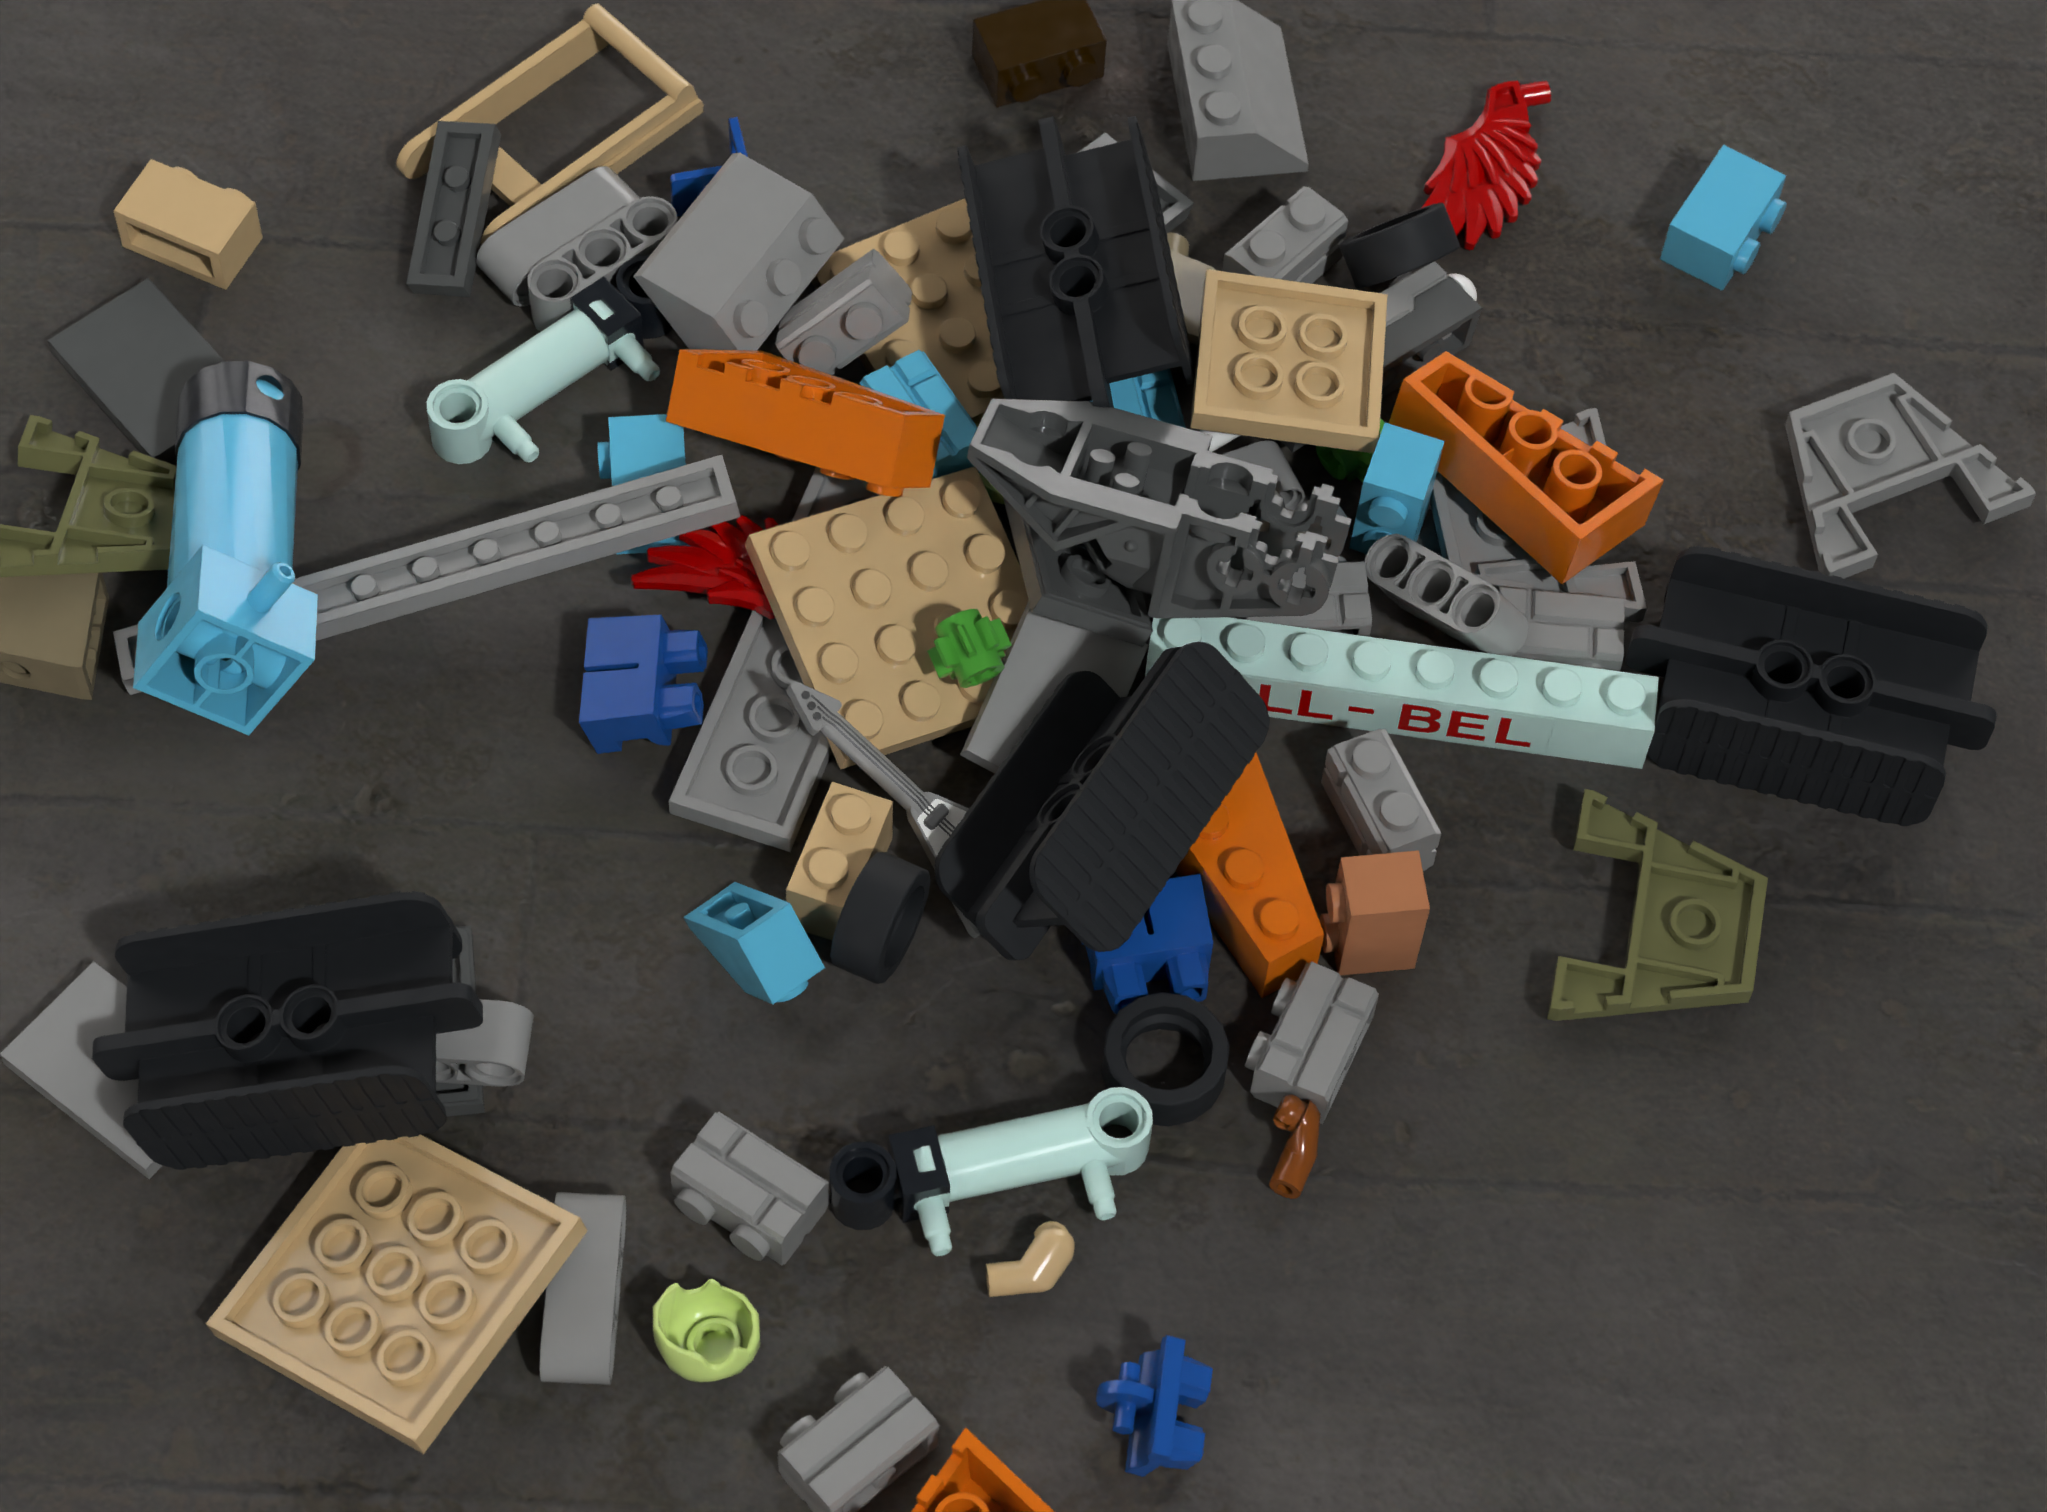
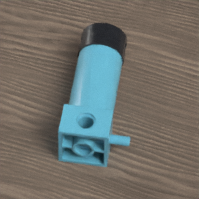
M223 361L198 371L186 381L179 396L175 440L177 468L167 588L138 623L133 688L249 736L315 660L318 594L292 584L295 580V573L292 568L297 473L301 466L304 417L302 396L293 382L273 367L252 361Z

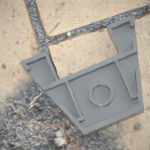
M1895 373L1790 411L1785 424L1818 570L1824 575H1834L1844 579L1873 568L1878 553L1852 515L1856 511L1951 476L1982 523L1986 524L2030 507L2036 492L2021 477L2015 482L1995 465L1997 457L1981 444L1972 446L1950 428L1952 420Z
M1597 408L1587 409L1575 414L1574 421L1561 427L1564 431L1590 446L1596 440L1606 445ZM1437 471L1430 505L1442 557L1491 583L1497 590L1500 586L1625 598L1624 621L1642 622L1644 620L1647 606L1635 561L1587 566L1564 584H1561Z

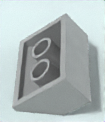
M1172 0L1167 45L1192 180L1200 181L1308 172L1309 163L1281 27L1238 0Z
M733 153L633 277L689 349L758 350L845 238L812 193L744 154Z

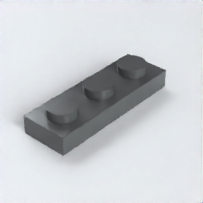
M438 121L406 282L413 294L471 296L477 265L476 256L480 249L501 140V133L495 124Z

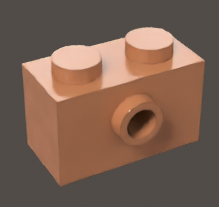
M1419 850L1341 857L1336 882L1328 883L1326 886L1328 913L1320 915V924L1324 932L1322 942L1324 953L1334 952L1337 972L1340 976L1415 969L1430 911Z

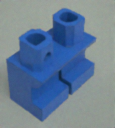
M662 615L588 618L584 660L586 673H583L579 724L597 754L622 751V743L627 740L648 738L651 742L658 745H671L672 729L702 724L704 703L697 683L676 684L677 674L704 672L707 668L708 648L699 630H669Z
M1201 874L1168 879L1166 885L1159 892L1151 907L1148 908L1129 939L1118 949L1098 952L1086 947L1090 961L1094 990L1104 989L1113 1013L1117 1014L1119 1010L1135 999L1147 996L1146 982L1168 979L1171 994L1186 995L1197 1002L1206 999L1213 938Z

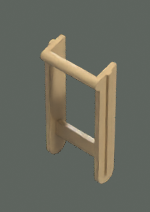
M598 3L593 4L587 9L582 21L438 121L497 124L609 44L664 91L667 96L544 184L539 183L499 146L491 189L510 208L497 216L487 226L483 233L481 244L493 233L588 172L598 167L607 166L618 174L704 112L703 102L697 97L694 87ZM438 121L411 139L399 153L397 168L407 178L416 179L428 172Z

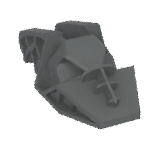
M991 399L971 440L967 455L968 460L1054 552L1083 543L1100 572L1126 588L1152 595L1148 616L1157 619L1276 617L1313 614L1322 608L1327 600L1339 555L1343 551L1352 520L1347 518V515L1339 506L1341 499L1332 496L1334 486L1323 483L1321 488L1314 486L1309 501L1298 503L1295 510H1288L1285 508L1284 499L1275 490L1278 476L1273 475L1274 470L1210 452L1209 448L1213 435L1113 407H1096L1089 401ZM1255 499L1261 500L1259 509L1262 510L1260 521L1256 520V516L1249 515L1248 513L1250 506L1253 507ZM1316 516L1322 517L1320 526L1323 527L1322 535L1309 532L1310 525L1314 524ZM1306 567L1304 574L1307 575L1305 587L1297 588L1293 586L1294 572H1298L1299 568Z

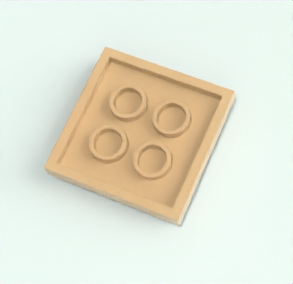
M1207 269L1203 283L1190 428L1374 453L1379 440L1388 294Z

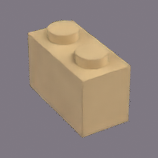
M150 159L114 209L122 247L227 290L262 240L256 203L245 194L232 188H220L199 179L185 168H172L153 159Z
M835 782L831 783L786 888V902L791 904L805 932L829 940L833 939L839 916L858 875L877 852L887 853L893 835V801Z

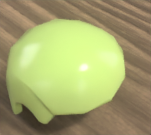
M709 1279L701 1287L691 1290H685L678 1283H674L665 1290L653 1306V1333L656 1347L669 1369L689 1381L713 1382L741 1373L753 1361L760 1347L758 1312L743 1293L725 1286L721 1287L714 1279Z

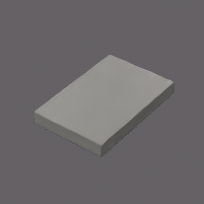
M1028 601L1010 641L1012 646L1006 650V656L1002 659L1005 668L994 677L960 755L996 773L1025 730L1028 729L1033 719L1041 711L1043 705L1054 693L1056 687L1068 674L1073 672H1094L1119 697H1127L1149 645L1145 643L1141 647L1032 613Z
M93 961L0 1053V1057L6 1067L150 1179L163 1165L152 1161L143 1149L137 1145V1142L123 1125L125 1111L129 1107L138 1104L139 1079L128 1081L112 1080L105 1076L92 1059L93 1041L96 1038L125 1033L127 987Z

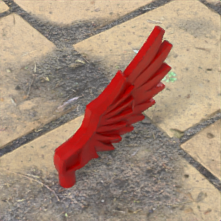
M1507 81L1489 88L1485 98L1484 110L1474 125L1461 133L1445 138L1442 160L1424 186V193L1430 196L1422 208L1443 203L1456 236L1459 235L1465 226L1464 248L1467 250L1475 248L1486 227L1491 238H1499L1502 231L1503 215L1508 223H1514L1518 218V201L1522 205H1528L1531 202L1532 195L1529 189L1537 185L1538 178L1535 171L1539 169L1542 160L1536 154L1538 144L1529 135L1531 124L1529 123L1527 107L1549 104L1551 102V90L1547 81L1522 85L1519 84V81Z
M744 515L736 519L737 528L727 522H722L709 526L711 531L698 529L679 535V539L690 546L648 548V562L662 566L650 568L631 576V584L634 589L672 590L707 594L709 604L739 606L754 610L770 620L775 618L744 545L749 534L763 531V529ZM773 518L764 520L765 530L779 526Z

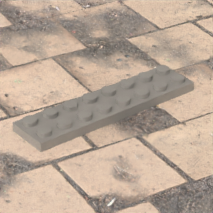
M816 467L792 521L881 494L867 490L866 481L831 477L821 473L820 468ZM752 611L669 799V812L694 822L790 852L831 757L832 749L826 736L821 731L816 735L809 734L787 694V688L792 682L796 681L803 684V681L776 618L770 620L758 612Z

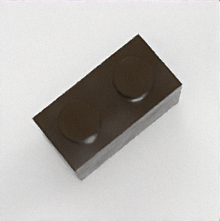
M1039 0L973 19L972 58L996 108L1015 102H1028L1042 94L1070 86H1083L1092 80L1104 77L1107 39L1087 0Z

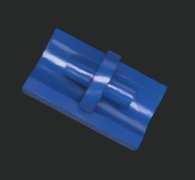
M1166 1335L1161 1340L1160 1349L1142 1353L1139 1356L1138 1364L1133 1362L1121 1363L1119 1380L1103 1382L1097 1388V1405L1106 1411L1114 1413L1112 1430L1119 1434H1129L1125 1472L1145 1477L1159 1466L1188 1470L1198 1463L1203 1456L1205 1440L1203 1428L1176 1421L1178 1404L1196 1409L1206 1402L1211 1389L1213 1368L1184 1356L1186 1340Z

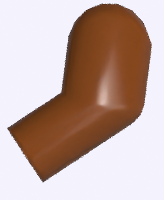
M1288 1094L1282 1098L1273 1116L1275 1125L1280 1129L1290 1131V1135L1269 1182L1270 1188L1275 1193L1290 1199L1300 1197L1316 1160L1321 1118L1317 1106L1310 1099L1306 1103L1294 1094Z

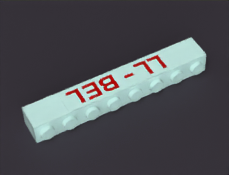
M1230 617L1153 618L1152 622L1153 632L1150 636L1145 676L1166 649L1182 647L1193 642H1206L1214 646L1241 673L1243 678L1263 699L1269 717L1367 731L1386 729L1388 734L1639 769L1643 767L1655 731L1659 679L1656 676Z

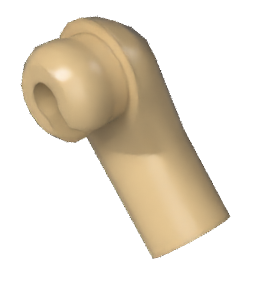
M1045 1222L1035 1230V1238L1021 1260L985 1264L988 1296L998 1297L1037 1293L1053 1288L1073 1259L1075 1243L1068 1229L1058 1222Z

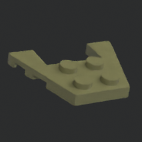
M30 415L18 445V466L76 475L56 532L0 524V577L168 570L177 466L134 450L129 454V459L99 448L100 438L79 431L75 434V439L52 431L51 420Z
M1584 789L1573 850L1637 862L1639 864L1625 966L1623 969L1558 956L1554 970L1547 1019L1562 1021L1748 1003L1754 989L1768 878L1694 840L1689 846L1658 830V822L1638 812L1632 817L1606 804L1608 797L1594 790Z

